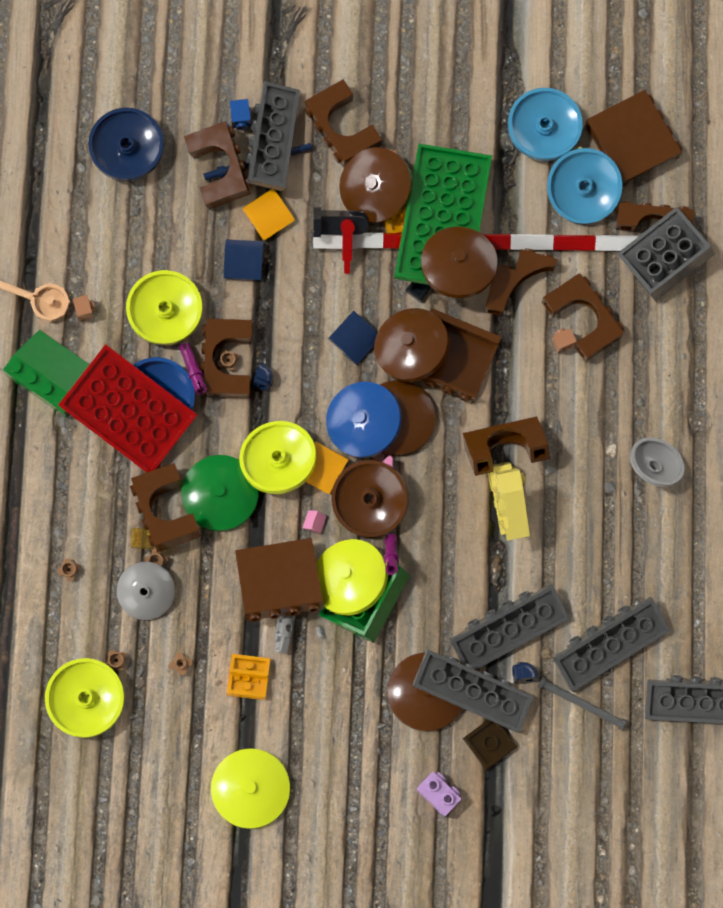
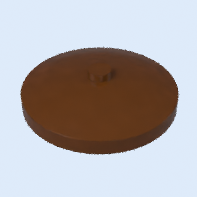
M368 148L354 155L344 167L339 184L340 196L348 211H363L367 215L369 223H382L396 217L406 207L412 194L413 179L409 166L401 156L385 148Z
M449 227L437 232L427 241L422 251L421 269L427 283L440 294L452 298H468L484 291L493 281L497 270V254L492 243L480 232L467 227Z
M409 308L399 311L383 323L376 335L374 344L376 360L384 372L396 380L404 382L422 380L437 371L446 359L450 341L447 328L437 315L428 310Z
M393 380L379 384L394 395L399 403L402 414L401 428L396 440L382 453L390 456H405L418 451L428 442L434 430L436 418L431 399L425 391L410 382Z
M363 460L351 464L340 473L332 489L331 501L336 518L348 531L363 537H377L392 531L403 520L408 508L409 494L403 477L395 468L382 461Z
M418 653L401 661L392 672L387 688L388 702L394 715L404 725L418 731H435L444 728L455 720L462 708L412 687L425 654Z

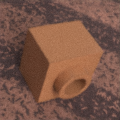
M88 295L73 298L79 321L94 318L93 311H96L93 300L89 301Z
M563 328L554 333L552 343L557 354L575 347L577 341L571 328L567 330Z

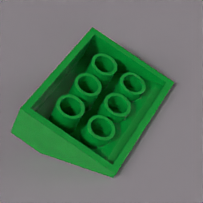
M38 330L12 356L2 370L8 378L67 418L69 413L58 406V404L89 364L44 332Z
M398 566L397 573L394 570V575L388 574L387 585L380 599L371 608L362 613L339 615L323 606L324 609L321 610L319 616L360 638L374 643L410 575L402 567Z

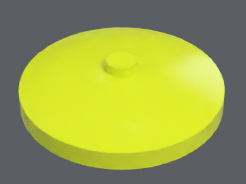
M169 270L155 271L140 278L131 288L126 302L127 317L134 332L143 340L155 345H173L187 339L198 327L203 311L201 296L195 284L186 276Z
M287 421L269 422L253 430L243 442L239 456L240 467L246 480L254 488L269 494H283L299 488L312 475L317 460L316 448L308 432L299 425Z
M357 539L340 541L324 551L316 562L323 606L335 614L355 615L368 610L380 599L386 588L388 573L385 570L386 563H384V557L368 542Z
M90 658L75 659L58 668L50 678L45 691V706L50 719L61 731L74 737H94L110 729L120 717L124 706V689L117 674L105 663Z
M243 749L230 754L218 765L211 782V795L217 811L226 821L241 828L254 829L270 824L281 815L289 800L290 782L284 766L276 757L259 749Z

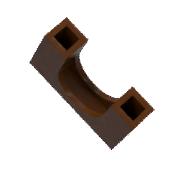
M344 79L305 100L304 108L308 118L312 117L314 120L316 131L323 134V141L327 148L331 147L333 150L335 161L338 164L341 163L343 168L357 153L368 148L382 146V139L373 125L351 136L339 135L330 127L328 121L331 114L353 101V93Z
M226 121L184 136L188 152L193 158L213 151H222L228 154L230 159L229 170L222 179L200 187L204 204L208 209L251 195L249 188H252V185L247 183L248 177L244 173L247 170L246 165L239 157L241 149L239 144L234 141L236 136L235 130Z
M579 273L544 296L541 303L552 317L574 304H583L593 310L597 317L596 329L576 342L574 347L584 362H587L621 339L624 335V328L619 321L616 322L610 308L603 305L599 293L592 290L586 276L583 277Z
M206 318V324L202 326V336H206L201 348L202 354H205V361H201V371L204 373L203 381L207 387V391L203 393L204 397L250 398V375L222 373L214 365L213 359L218 348L224 344L252 343V320Z
M537 416L463 433L464 447L475 476L494 472L490 452L496 446L505 443H514L524 447L531 463L550 459L549 445Z
M175 463L131 478L133 485L130 486L133 497H138L139 502H136L139 514H144L145 518L141 520L144 529H149L151 535L147 537L151 547L155 546L156 551L160 552L201 537L193 513L170 521L158 519L152 514V505L156 498L166 492L182 487Z

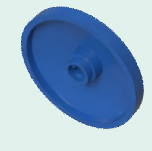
M150 357L133 364L188 408L193 409L195 400L194 386L191 378L189 379L188 373L178 363L167 358Z
M357 382L343 388L331 401L326 415L327 432L333 444L345 454L356 458L374 457L387 450L396 440L402 422L401 409L394 395L383 386L373 382Z

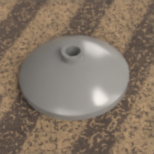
M651 437L640 439L630 451V462L633 469L649 484L659 487H670L677 484L683 477L685 466L681 455L672 445L661 439Z
M153 562L133 564L119 578L117 584L118 601L123 610L136 619L151 620L158 618L168 611L174 601V581L169 572L159 564ZM142 588L147 589L148 592L146 595L141 594Z

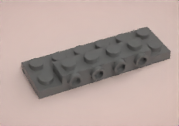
M264 81L260 102L255 104L253 112L257 116L256 120L252 121L251 131H254V135L250 136L248 147H251V153L248 152L246 157V164H249L247 183L280 191L285 190L300 90Z
M550 584L535 593L525 591L518 595L519 599L512 602V600L504 602L501 605V609L497 611L495 609L489 610L481 620L473 619L467 623L468 627L464 628L465 631L449 639L461 664L464 666L465 664H470L476 667L477 670L567 621L569 617L554 586Z
M649 597L635 607H629L628 605L621 607L618 610L619 614L614 617L612 615L605 617L602 620L603 624L598 627L595 625L586 629V634L582 637L575 636L570 639V644L566 646L567 649L552 658L570 691L574 692L670 631L653 598Z
M426 650L412 687L516 733L520 732L534 696L511 687L512 683L501 679L498 681L493 679L494 675L483 671V673L476 671V667L470 664H465L464 666L458 663L459 660L452 656L446 658L431 650Z
M672 675L671 679L666 678V680L648 679L645 719L723 724L722 679L711 677L710 681L702 680V677L691 676L690 680L683 679L680 675Z

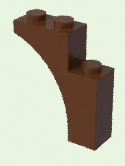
M526 248L520 250L515 270L511 269L508 265H497L484 312L502 317L506 303L513 291L523 281L533 275L554 271L557 259L553 258L554 256L544 253L541 255L535 253L532 249Z

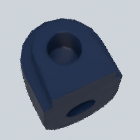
M261 362L259 363L252 387L268 390L273 385L274 375L269 366Z
M517 662L516 665L512 666L514 684L532 683L539 680L537 669L532 664Z

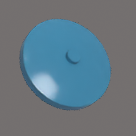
M537 88L524 93L515 101L508 117V132L515 147L527 157L540 161L556 160L567 152L572 151L580 139L583 127L582 115L574 100L567 94L552 88Z
M590 148L572 150L561 156L551 168L547 180L548 197L554 209L565 219L581 224L597 222L608 216L620 200L622 193L620 171L614 161L601 151Z

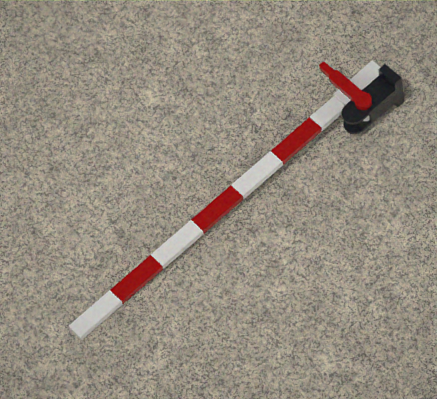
M314 207L313 248L342 249L345 274L350 273L352 249L399 248L402 233H365L368 229V217L363 211L321 210V207ZM483 234L492 243L494 249L514 250L528 248L532 250L621 251L638 238V236Z

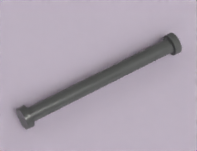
M542 677L538 688H544L618 726V729L621 731L627 721L624 718L621 720L546 681V678Z

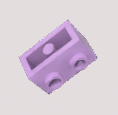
M432 772L416 790L445 817L461 800L459 797L461 793L454 786L450 788L445 783L446 778L442 774Z

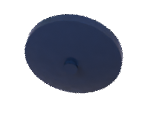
M118 108L107 112L97 120L90 132L88 146L93 163L104 175L119 181H133L145 177L156 168L163 155L164 140L159 125L149 114L135 108Z

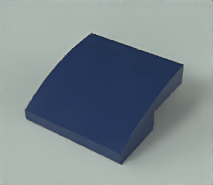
M226 239L223 278L261 280L263 241Z
M353 310L331 334L328 340L357 366L374 348L377 332Z

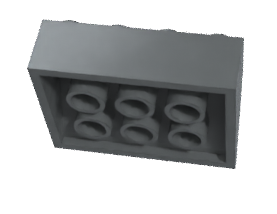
M678 207L674 208L617 253L654 301L715 255L711 245Z

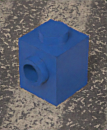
M248 99L230 101L233 128L243 130L251 127Z

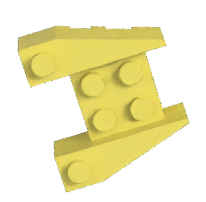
M510 462L494 464V472L488 473L490 489L494 495L493 502L497 511L501 535L506 534L507 541L528 537L530 532L522 485L525 484L524 473H520V470L512 466Z

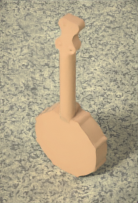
M0 281V289L31 300L30 303L36 317L50 323L58 321L65 317L69 309L70 300L65 289L56 284L48 283L42 285L32 293Z

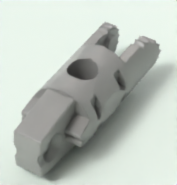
M286 615L277 618L274 638L275 652L287 653L288 646L292 640L295 616L287 615L286 618Z

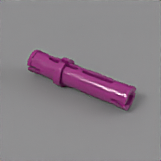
M185 343L187 349L185 350L182 344L179 350L187 367L189 379L191 378L195 393L200 395V388L202 393L207 391L203 381V373L199 370L191 345Z
M392 533L385 536L384 555L385 570L390 575L395 574L394 570L396 573L398 572L397 564L399 563L397 537Z

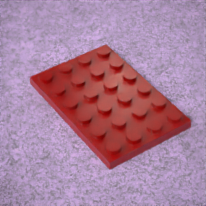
M106 344L58 404L63 410L146 473L157 468L197 416L194 411Z

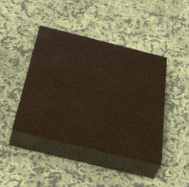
M489 720L463 738L485 770L517 748V745L503 726Z

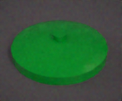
M227 455L209 456L194 464L187 472L181 490L182 502L187 514L193 513L196 523L200 527L216 532L233 530L244 524L253 514L259 495L258 489L254 488L244 477L239 459Z

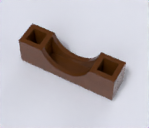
M624 201L619 203L617 208L616 230L634 232L641 222L648 219L660 220L674 208L670 205L652 206L650 203L639 205L633 204L630 201ZM686 206L678 207L693 225L694 209H689Z

